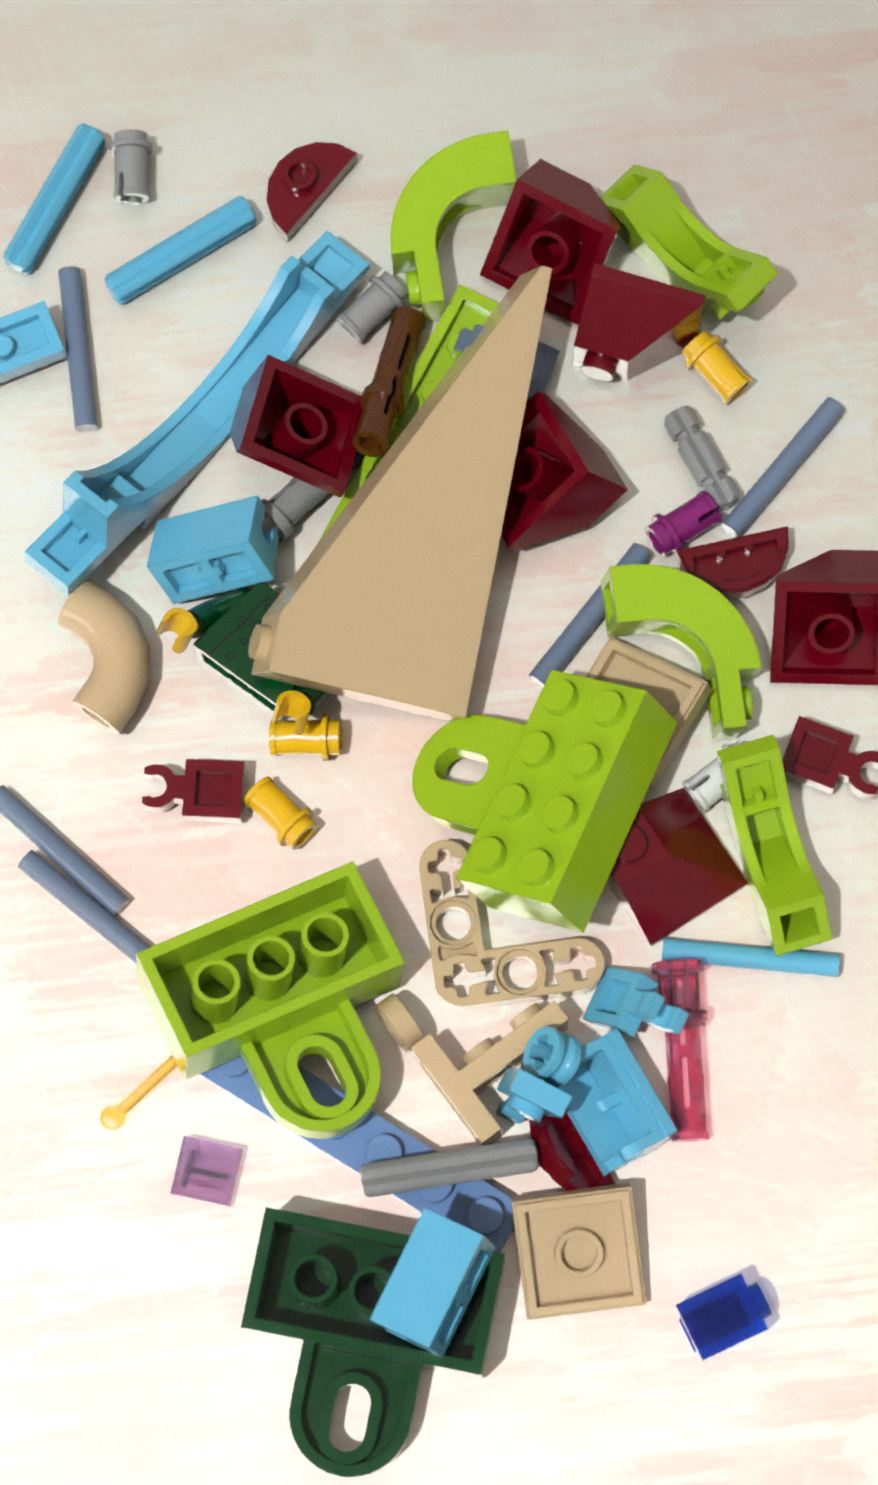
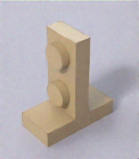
M555 1000L543 1009L536 1002L510 1021L509 1025L513 1031L496 1044L490 1038H487L469 1050L462 1057V1061L466 1066L459 1071L430 1033L411 1047L412 1056L478 1145L493 1144L502 1137V1130L477 1096L500 1080L507 1068H516L523 1063L527 1042L539 1028L550 1026L563 1033L568 1029L569 1019Z

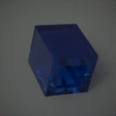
M742 1274L676 1304L673 1309L699 1365L764 1335L768 1330L764 1319L772 1315L768 1302L757 1282L747 1286Z

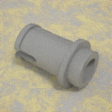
M135 129L118 131L114 134V141L109 144V152L114 155L115 160L114 200L118 203L130 205L141 204V201L148 202L150 200V193L148 191V155L153 152V144L147 141V133Z
M386 271L379 277L373 275L369 278L371 285L342 314L340 313L336 317L339 324L359 343H362L365 337L394 309L404 307L402 301L408 296V293Z

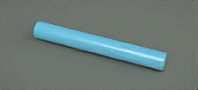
M664 937L661 961L838 977L840 954L796 950L776 956L772 947Z

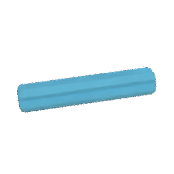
M80 124L75 129L4 252L5 263L12 269L23 274H29L34 269L105 145L104 135L96 128L87 124Z
M237 196L107 274L104 278L107 289L119 304L126 303L254 226L257 222L254 210L243 196Z

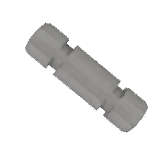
M682 406L665 417L664 426L673 442L679 441L678 451L698 487H705L704 491L712 497L718 506L713 511L726 510L739 501V490L731 476L725 477L726 467L706 432L703 430L699 431V424L701 423L690 406Z

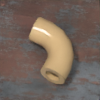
M88 578L70 594L58 619V626L80 639L90 649L93 656L91 674L72 700V703L91 720L108 731L119 735L135 713L149 682L150 646L138 617L115 594Z

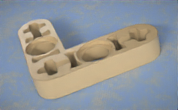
M440 840L432 843L424 850L419 864L435 987L439 999L445 1006L457 1011H469L583 995L593 991L598 986L604 974L605 960L598 946L585 938H570L484 950L476 895L456 879L460 869L453 872L455 895L467 891L468 898L447 897L436 903L431 901L432 895L444 896L440 874L430 873L429 868L438 866V856L450 855V860L453 864H462L467 855L466 849L461 844L452 840ZM459 910L466 914L470 920L471 927L465 937L457 941H451L443 938L438 933L436 928L437 921L444 912ZM581 952L584 961H594L595 967L586 971L585 980L575 981L574 975L570 971L554 973V980L557 985L545 987L546 966L541 957L542 955L553 954L552 967L570 963L571 953ZM525 959L533 964L537 971V978L532 986L524 990H515L504 982L503 970L510 961ZM495 963L493 976L498 994L487 995V982L471 985L469 987V996L458 997L455 988H445V982L454 979L455 969L465 968L467 976L471 978L486 976L483 964Z

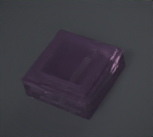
M183 1136L170 1191L171 1196L230 1209L243 1153L242 1148Z

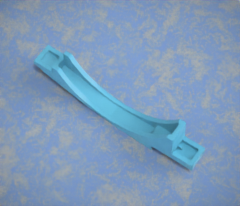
M326 231L299 259L291 256L280 267L259 307L224 357L199 387L168 419L145 439L118 458L94 469L85 471L75 470L63 482V514L24 551L25 562L65 595L69 596L138 525L145 529L231 437L230 429L243 386L266 356L270 355L293 365L368 272L370 263L329 231Z

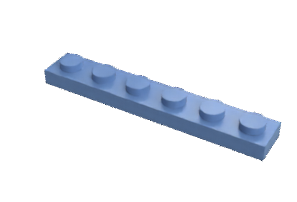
M241 1056L199 1074L203 1079L360 1177L361 1166L365 1163L437 1152L373 1111L357 1127L340 1136L317 1139L295 1134L279 1124L270 1114ZM298 1066L313 1099L318 1104L331 1107L339 1104L345 1098L344 1093ZM484 1180L389 1194L420 1214L426 1208L484 1235L496 1247L494 1252L501 1253L515 1230L511 1197Z

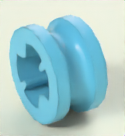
M544 1026L539 1028L532 1034L524 1051L523 1065L525 1071L553 1086L566 1084L576 1073L581 1061L582 1049L579 1040L571 1034L561 1033L554 1027Z

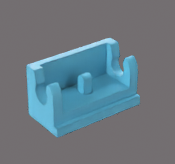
M258 495L158 520L153 535L147 568L173 604L275 580L276 570L274 564L278 548V532L275 527L266 529L264 532L262 531L265 505Z
M618 1028L581 1046V1061L572 1079L564 1085L554 1086L573 1096L566 1112L604 1177L655 1151L678 1131Z
M424 1208L369 1320L385 1328L391 1334L443 1358L496 1247L484 1235Z

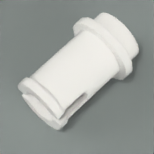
M737 741V742H736L735 744H733L732 746L739 745V744H741V743H740L739 741ZM727 744L720 747L721 750L729 748ZM718 757L691 778L682 782L687 793L695 803L698 802V806L703 812L708 811L710 806L723 797L720 787L723 784Z

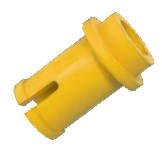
M704 331L683 349L681 354L687 359L685 366L688 370L695 368L720 395L725 404L731 403L751 385L753 379L746 375L720 346L722 339L719 335L712 337L707 331Z
M323 714L321 720H307L304 733L301 735L293 733L296 720H278L276 724L270 721L269 748L271 756L322 755L323 761H329L331 755L342 754V721L331 720L329 714Z
M269 776L262 778L248 791L243 803L251 808L277 834L276 841L280 846L288 845L293 850L300 848L313 836L317 829V824L312 820L313 812L309 808L302 810L274 784L275 782Z

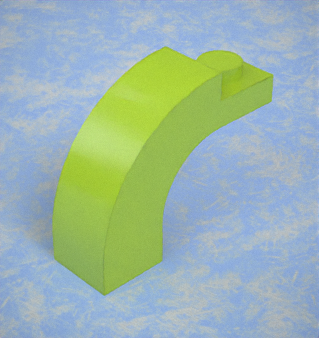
M508 130L472 136L445 147L421 165L412 175L398 199L393 213L390 235L393 275L405 273L410 306L421 304L422 313L426 317L427 323L438 322L445 311V299L437 256L444 234L453 223L470 212L508 204L517 181Z
M634 164L600 196L601 200L621 225L618 233L619 236L638 258L666 284L705 295L704 312L713 317L722 319L730 310L739 312L743 308L754 304L763 295L764 287L778 275L768 257L733 247L709 231L685 206L661 171Z
M652 564L610 566L600 581L607 637L654 634L669 638L684 647L693 656L701 669L704 681H707L712 689L707 698L712 741L736 739L747 727L746 721H751L753 714L750 689L748 686L741 687V682L751 681L762 668L754 637L740 613L718 590L705 581L681 570Z
M774 735L718 750L717 756L723 784L720 787L733 840L756 911L775 955H783L833 940L825 896L809 864L799 836L789 798L781 751Z

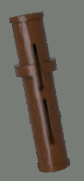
M398 307L395 313H392L391 323L379 355L372 383L365 387L360 399L363 412L357 431L353 435L352 443L357 451L366 456L380 457L384 455L385 451H388L395 422L405 412L407 398L404 392L414 365L423 330H425L427 325V319L424 314L412 307Z

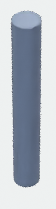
M68 266L59 269L58 276L74 423L76 431L90 432L96 430L98 425L81 271L78 267Z
M827 397L721 523L722 528L729 535L736 538L745 532L842 416L845 410L841 404L833 398Z
M633 543L616 566L647 564L651 555L642 546ZM601 585L528 675L541 688H543L550 671L556 670L561 672L604 618Z
M4 785L0 786V814L112 915L117 916L126 908L130 899Z
M30 850L19 862L18 869L134 963H136V953L152 947L35 851Z

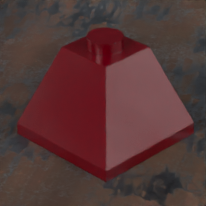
M540 159L517 179L480 275L510 290L521 274L539 266L552 268L545 309L579 325L594 264L605 266L621 225L590 183Z
M595 263L574 342L573 365L581 367V371L584 374L597 380L611 381L615 377L628 381L680 355L683 349L701 333L705 295Z
M267 355L243 386L230 429L235 450L241 455L341 498L346 491L357 451L353 446L352 439L357 431L363 412L360 405L361 396Z
M538 391L526 402L501 532L507 547L513 550L588 528L628 490L605 451L547 394Z
M831 549L776 575L770 683L878 685V551Z
M684 788L641 804L606 882L650 948L662 941L664 937L667 938L748 886L747 880Z

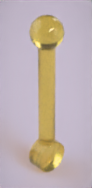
M173 1055L117 1107L109 1106L103 1109L100 1115V1122L105 1128L115 1131L124 1125L125 1114L178 1066Z

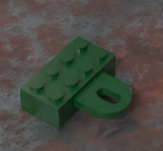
M269 1207L265 1208L241 1329L246 1334L302 1344L290 1402L289 1422L294 1441L309 1462L320 1470L337 1477L358 1478L374 1474L389 1465L406 1444L411 1429L422 1369L478 1380L483 1379L505 1265V1254L493 1252L443 1358H440L391 1334L385 1328L369 1320L411 1235ZM359 1386L368 1392L371 1399L365 1436L357 1449L349 1452L340 1451L332 1445L329 1436L336 1398L344 1388Z

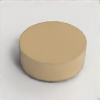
M392 993L375 1005V1012L405 1053L407 1051L411 1053V1047L425 1036L403 1004Z

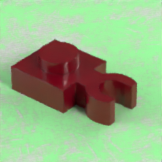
M799 716L782 761L785 777L830 794L833 793L839 779L847 782L850 790L858 797L875 799L878 787L864 782L860 776V771L865 767H873L878 770V752L865 751L858 755L848 752L854 737L853 735Z
M186 759L185 775H175L168 767L159 764L146 766L144 768V775L147 780H161L167 786L165 792L159 797H142V805L148 811L159 813L171 809L175 804H183L182 817L184 821L242 823L245 763L244 761Z

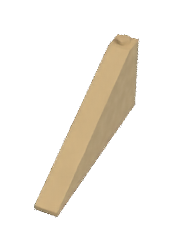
M539 266L519 276L482 325L484 328L474 342L464 349L265 613L262 623L255 626L248 648L249 658L254 659L251 675L444 721L466 718L552 268Z

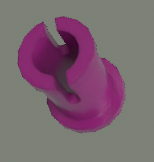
M701 491L694 498L663 516L657 513L652 516V524L648 525L645 530L650 543L661 556H665L668 553L676 555V551L682 550L684 543L713 525L721 523L722 515L720 511L711 512V510L718 506L707 492Z

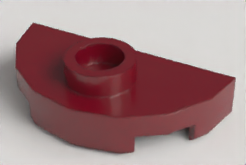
M314 142L295 148L278 162L268 179L266 201L274 227L287 242L358 161L357 152L338 143Z
M788 526L677 550L675 557L683 572L705 581L718 590L725 598H745L764 590L776 578V575L780 574L789 550Z
M566 1111L562 1118L543 1115L540 1123L529 1120L530 1137L536 1144L540 1166L550 1175L553 1181L566 1191L616 1184L611 1174L603 1176Z

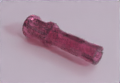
M698 959L668 960L651 964V974L658 977L659 994L665 998L663 1003L682 1008L689 1013L682 1030H685L686 1043L684 1045L680 1044V1035L664 1031L670 1116L678 1130L671 1137V1142L709 1140L706 1127L700 1028L706 1026L705 1021L708 1020V1011L701 1008L699 973L704 970V961ZM677 980H681L683 1002L680 1005L677 1003ZM683 1057L687 1058L690 1095V1107L688 1108L685 1107Z

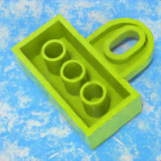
M551 670L526 725L486 715H468L466 718L455 719L436 731L425 743L415 762L412 776L414 796L420 807L439 824L450 829L475 835L456 879L488 907L584 933L678 722L647 690ZM462 758L488 763V769L484 777L472 785L446 780V772L452 763Z
M354 861L136 953L135 978L184 1080L241 1056L265 1106L273 1118L289 1131L308 1138L324 1139L345 1134L363 1122L371 1112L380 1087V1063L354 1007L400 987L405 961ZM319 1054L330 1062L345 1093V1098L342 1102L335 1106L327 1107L318 1104L313 1099L298 1069V1062L304 1056Z

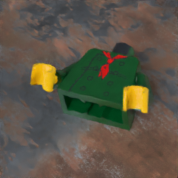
M258 583L251 590L239 588L205 601L189 610L173 608L165 613L156 634L159 636L166 631L178 634L171 648L175 653H183L191 639L198 638L193 644L198 660L273 713L272 723L276 724L279 718L286 721L290 716L296 719L293 733L298 735L304 733L309 715L312 714L328 693L251 675L254 659H250L248 655L251 634L255 626L262 623L263 616L280 595L278 592L265 583Z

